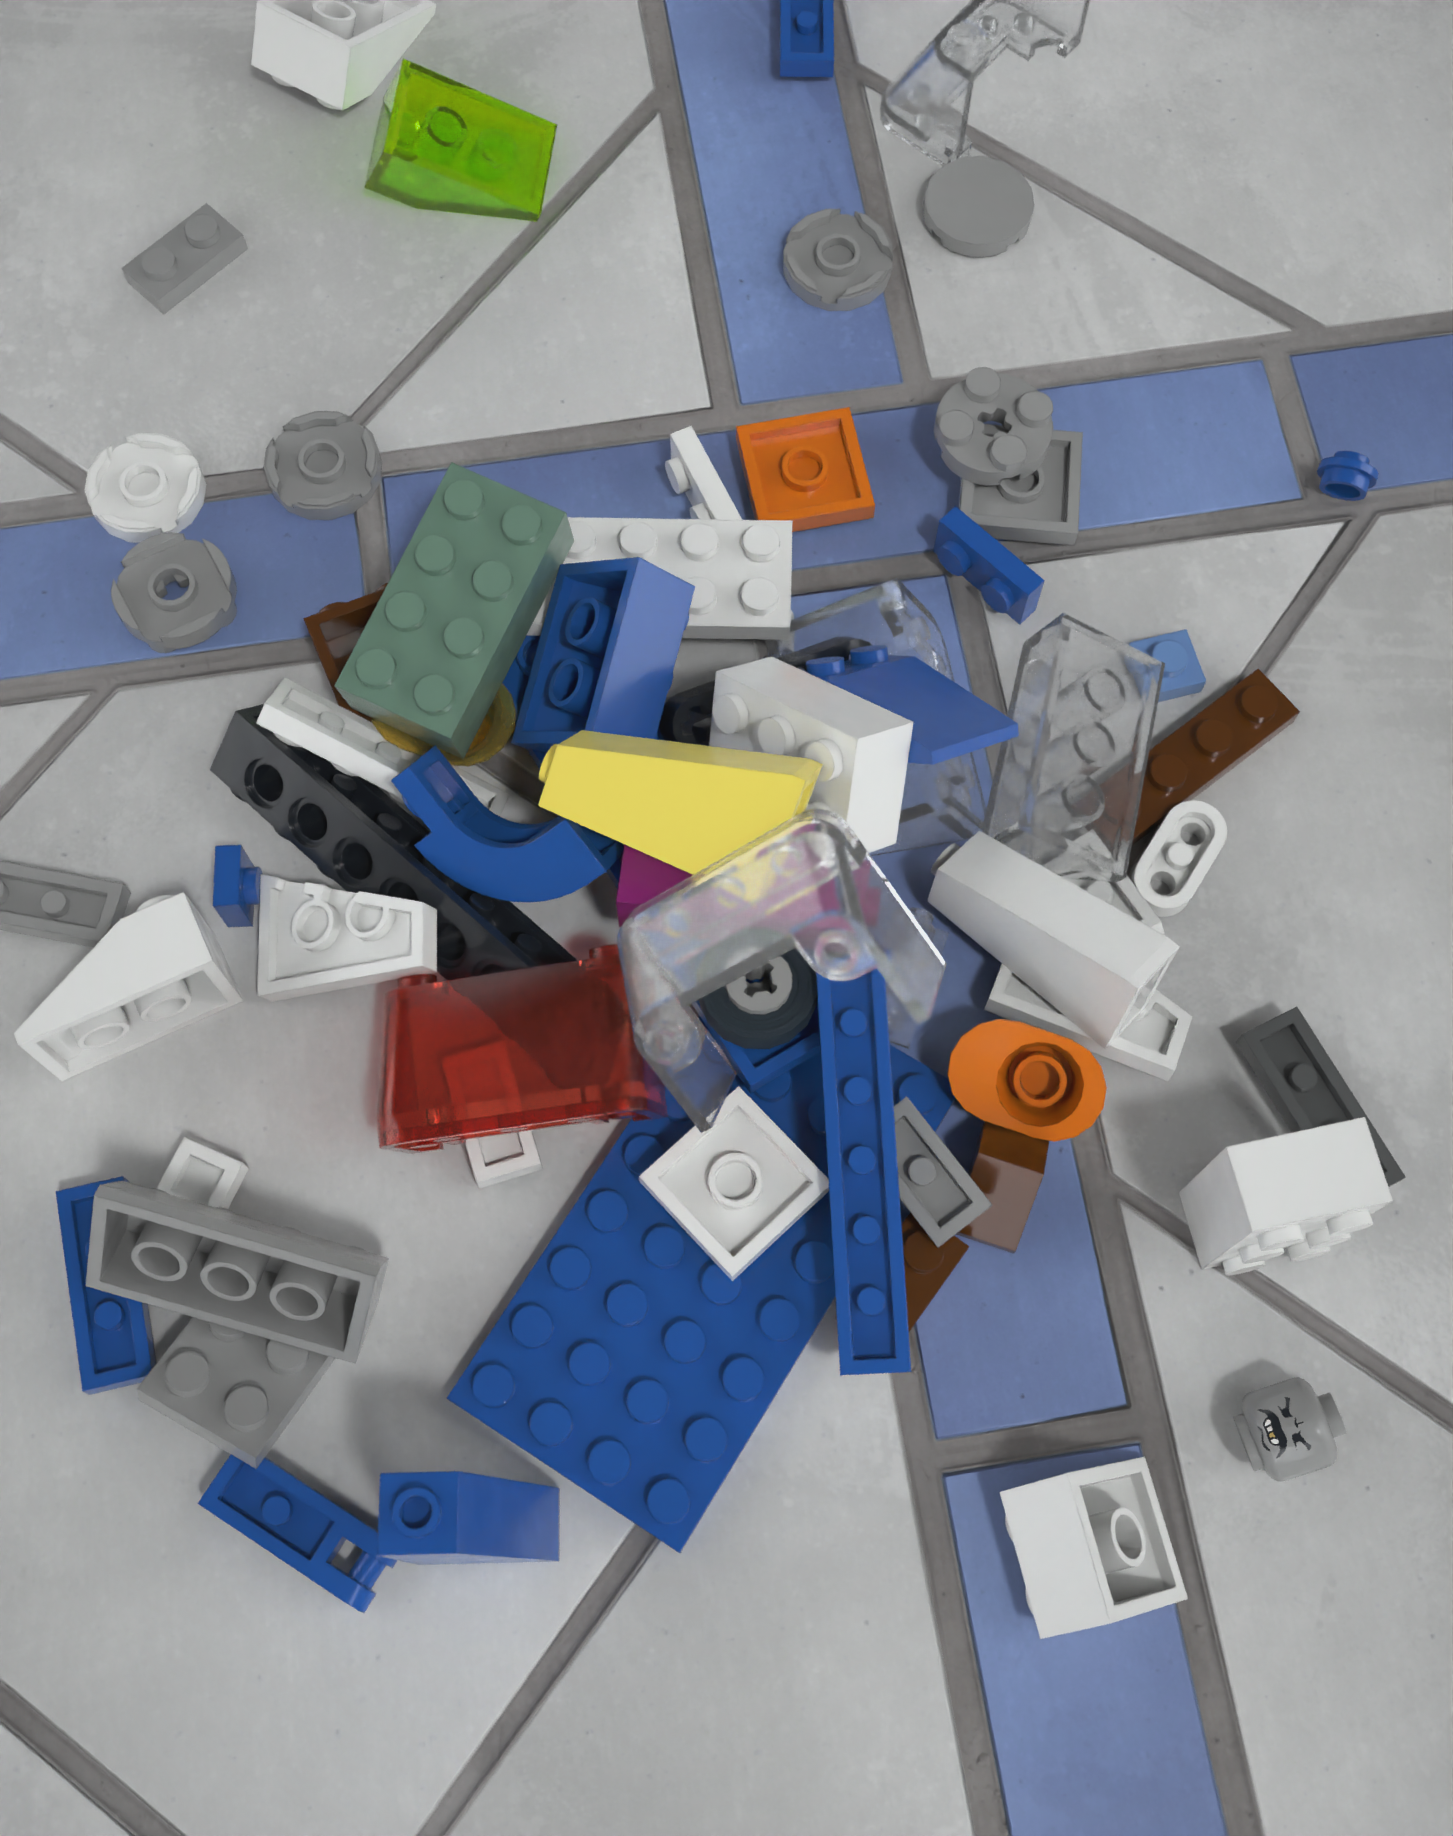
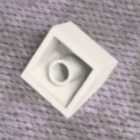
M1145 1456L1068 1472L1000 1492L1006 1514L1007 1532L1015 1546L1026 1586L1027 1604L1034 1615L1040 1639L1111 1624L1188 1599Z

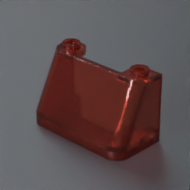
M612 944L589 949V959L442 982H437V976L433 974L405 976L397 979L398 989L388 991L385 994L377 1106V1131L380 1149L416 1154L444 1150L443 1143L450 1145L464 1144L466 1140L582 1123L597 1125L609 1123V1120L631 1117L634 1122L668 1117L649 962L642 956L629 955L628 945Z

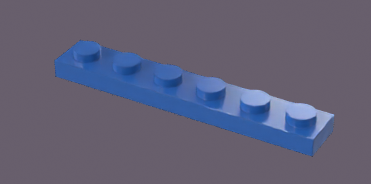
M884 953L815 957L840 1375L911 1372Z

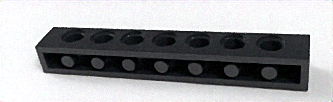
M264 704L235 711L210 771L222 780L237 798L249 804L273 826L274 830L281 837L293 843L317 865L318 869L325 876L333 879L344 890L354 893L362 891L420 901L436 908L437 972L452 985L453 989L460 996L470 1000L497 1024L505 1036L516 1041L541 1063L548 1074L555 1080L563 1083L574 1093L609 1071L643 1016L513 903L472 891L453 881L432 865L414 846L429 831L375 784L359 776H349L340 772L330 761L303 747L288 745L280 741L272 731L256 724Z

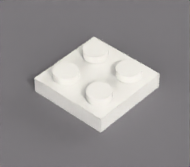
M739 1086L639 1176L640 1183L731 1281L737 1278L829 1191V1179Z

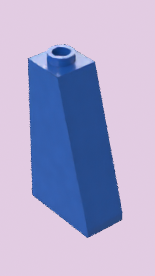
M461 1471L380 1473L377 1556L417 1565L559 1561L560 1488Z

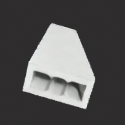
M980 830L962 847L956 843L948 846L931 868V873L935 878L927 901L1104 1049L1145 1009L1180 947L1165 935Z

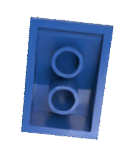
M885 645L851 649V660L844 661L843 657H825L806 662L807 673L913 721L908 763L934 765L1019 736L1017 722L917 657L888 655V647Z

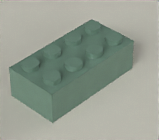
M451 462L334 685L349 706L358 712L464 759L557 576L560 564H563L574 543L566 512Z

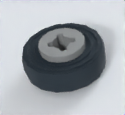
M747 929L727 936L709 952L699 973V1003L707 1023L724 1040L745 1049H770L789 1042L808 1025L817 1005V976L809 954L792 938L774 930ZM764 977L761 983L755 982L750 984L746 981V979L754 980Z

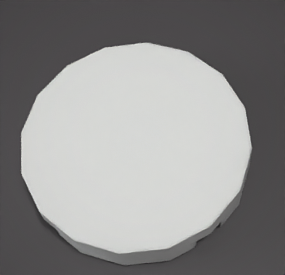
M138 433L125 437L127 443L120 444L115 449L111 444L98 454L88 469L84 491L95 519L109 534L127 542L140 543L147 538L162 533H179L194 521L204 505L206 482L201 467L191 451L179 440L164 434Z

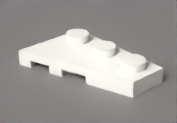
M260 875L257 996L274 1002L437 972L436 908L420 901L362 891L354 893L332 889L321 884L309 882L302 884L285 881L275 876Z
M1001 964L984 1008L985 1011L1008 1020L1020 1021L1072 1039L1093 1053L1165 1081H1169L1175 1072L1193 1017L1159 991L1155 990L1145 1009L1104 1049L1003 964Z

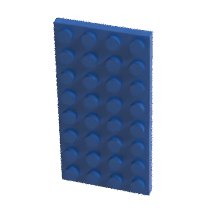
M700 1016L447 1397L450 1402L679 1554L682 1552L835 1299L829 1191L737 1278L731 1281L640 1183L639 1176L738 1086L828 1178L821 1052L750 1094ZM890 1044L894 1106L905 1097H908L936 1132L956 1099L952 1094L949 1079Z

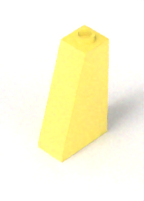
M581 730L563 742L553 744L546 753L539 771V780L544 782L545 785L538 806L760 904L779 882L823 764L808 758Z

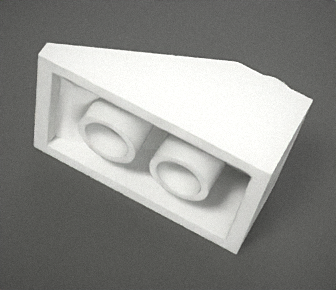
M258 0L251 65L271 74L277 83L296 87L316 97L321 105L343 111L373 94L435 15L436 3L430 0Z
M184 892L175 896L161 895L141 904L137 912L121 918L14 1032L17 1044L59 1080L64 1081L238 1004L243 999L216 935Z

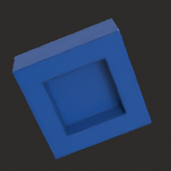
M242 845L215 846L213 907L228 928L253 927L254 905H260V875L263 873L260 867H254Z

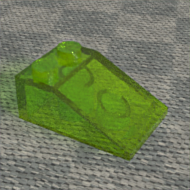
M403 58L383 97L364 188L416 209L537 222L541 216L557 124Z

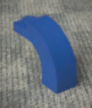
M436 745L391 780L402 794V799L407 808L414 815L420 817L430 830L414 846L432 865L450 879L488 897L511 902L530 903L566 896L588 885L607 872L624 851L623 843L562 816L539 824H521L496 815L478 800Z

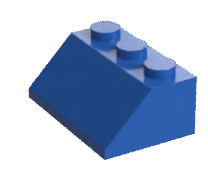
M640 557L560 564L511 743L523 748L547 753L553 744H559L581 730L657 739V731L666 696L673 682V670L680 643L689 621V609L695 586Z

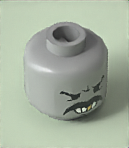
M1295 1377L1249 1392L1244 1396L1241 1406L1243 1414L1234 1416L1233 1419L1254 1472L1265 1469L1272 1479L1281 1482L1327 1468L1334 1464L1337 1458L1334 1437L1346 1434V1430L1330 1392L1317 1396L1312 1386L1306 1380Z

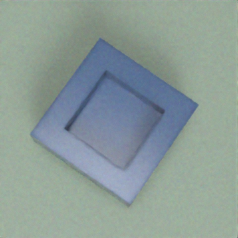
M1187 629L1129 642L1125 656L1144 706L1202 691L1206 679Z

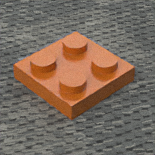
M850 407L736 426V442L755 520L793 521L792 532L874 518L875 502Z

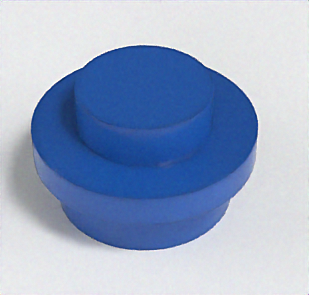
M1338 451L1334 454V457H1327L1320 461L1317 474L1321 478L1319 489L1333 498L1348 501L1362 500L1366 497L1368 489L1376 485L1378 471L1369 464L1370 460L1365 455L1353 451Z

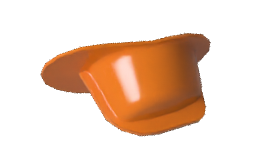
M995 1019L979 1023L963 1034L950 1053L947 1075L952 1094L967 1112L983 1121L1032 1138L1055 1142L1078 1136L1094 1124L1103 1110L1107 1086L1101 1065L1090 1050L1072 1039L1020 1021Z

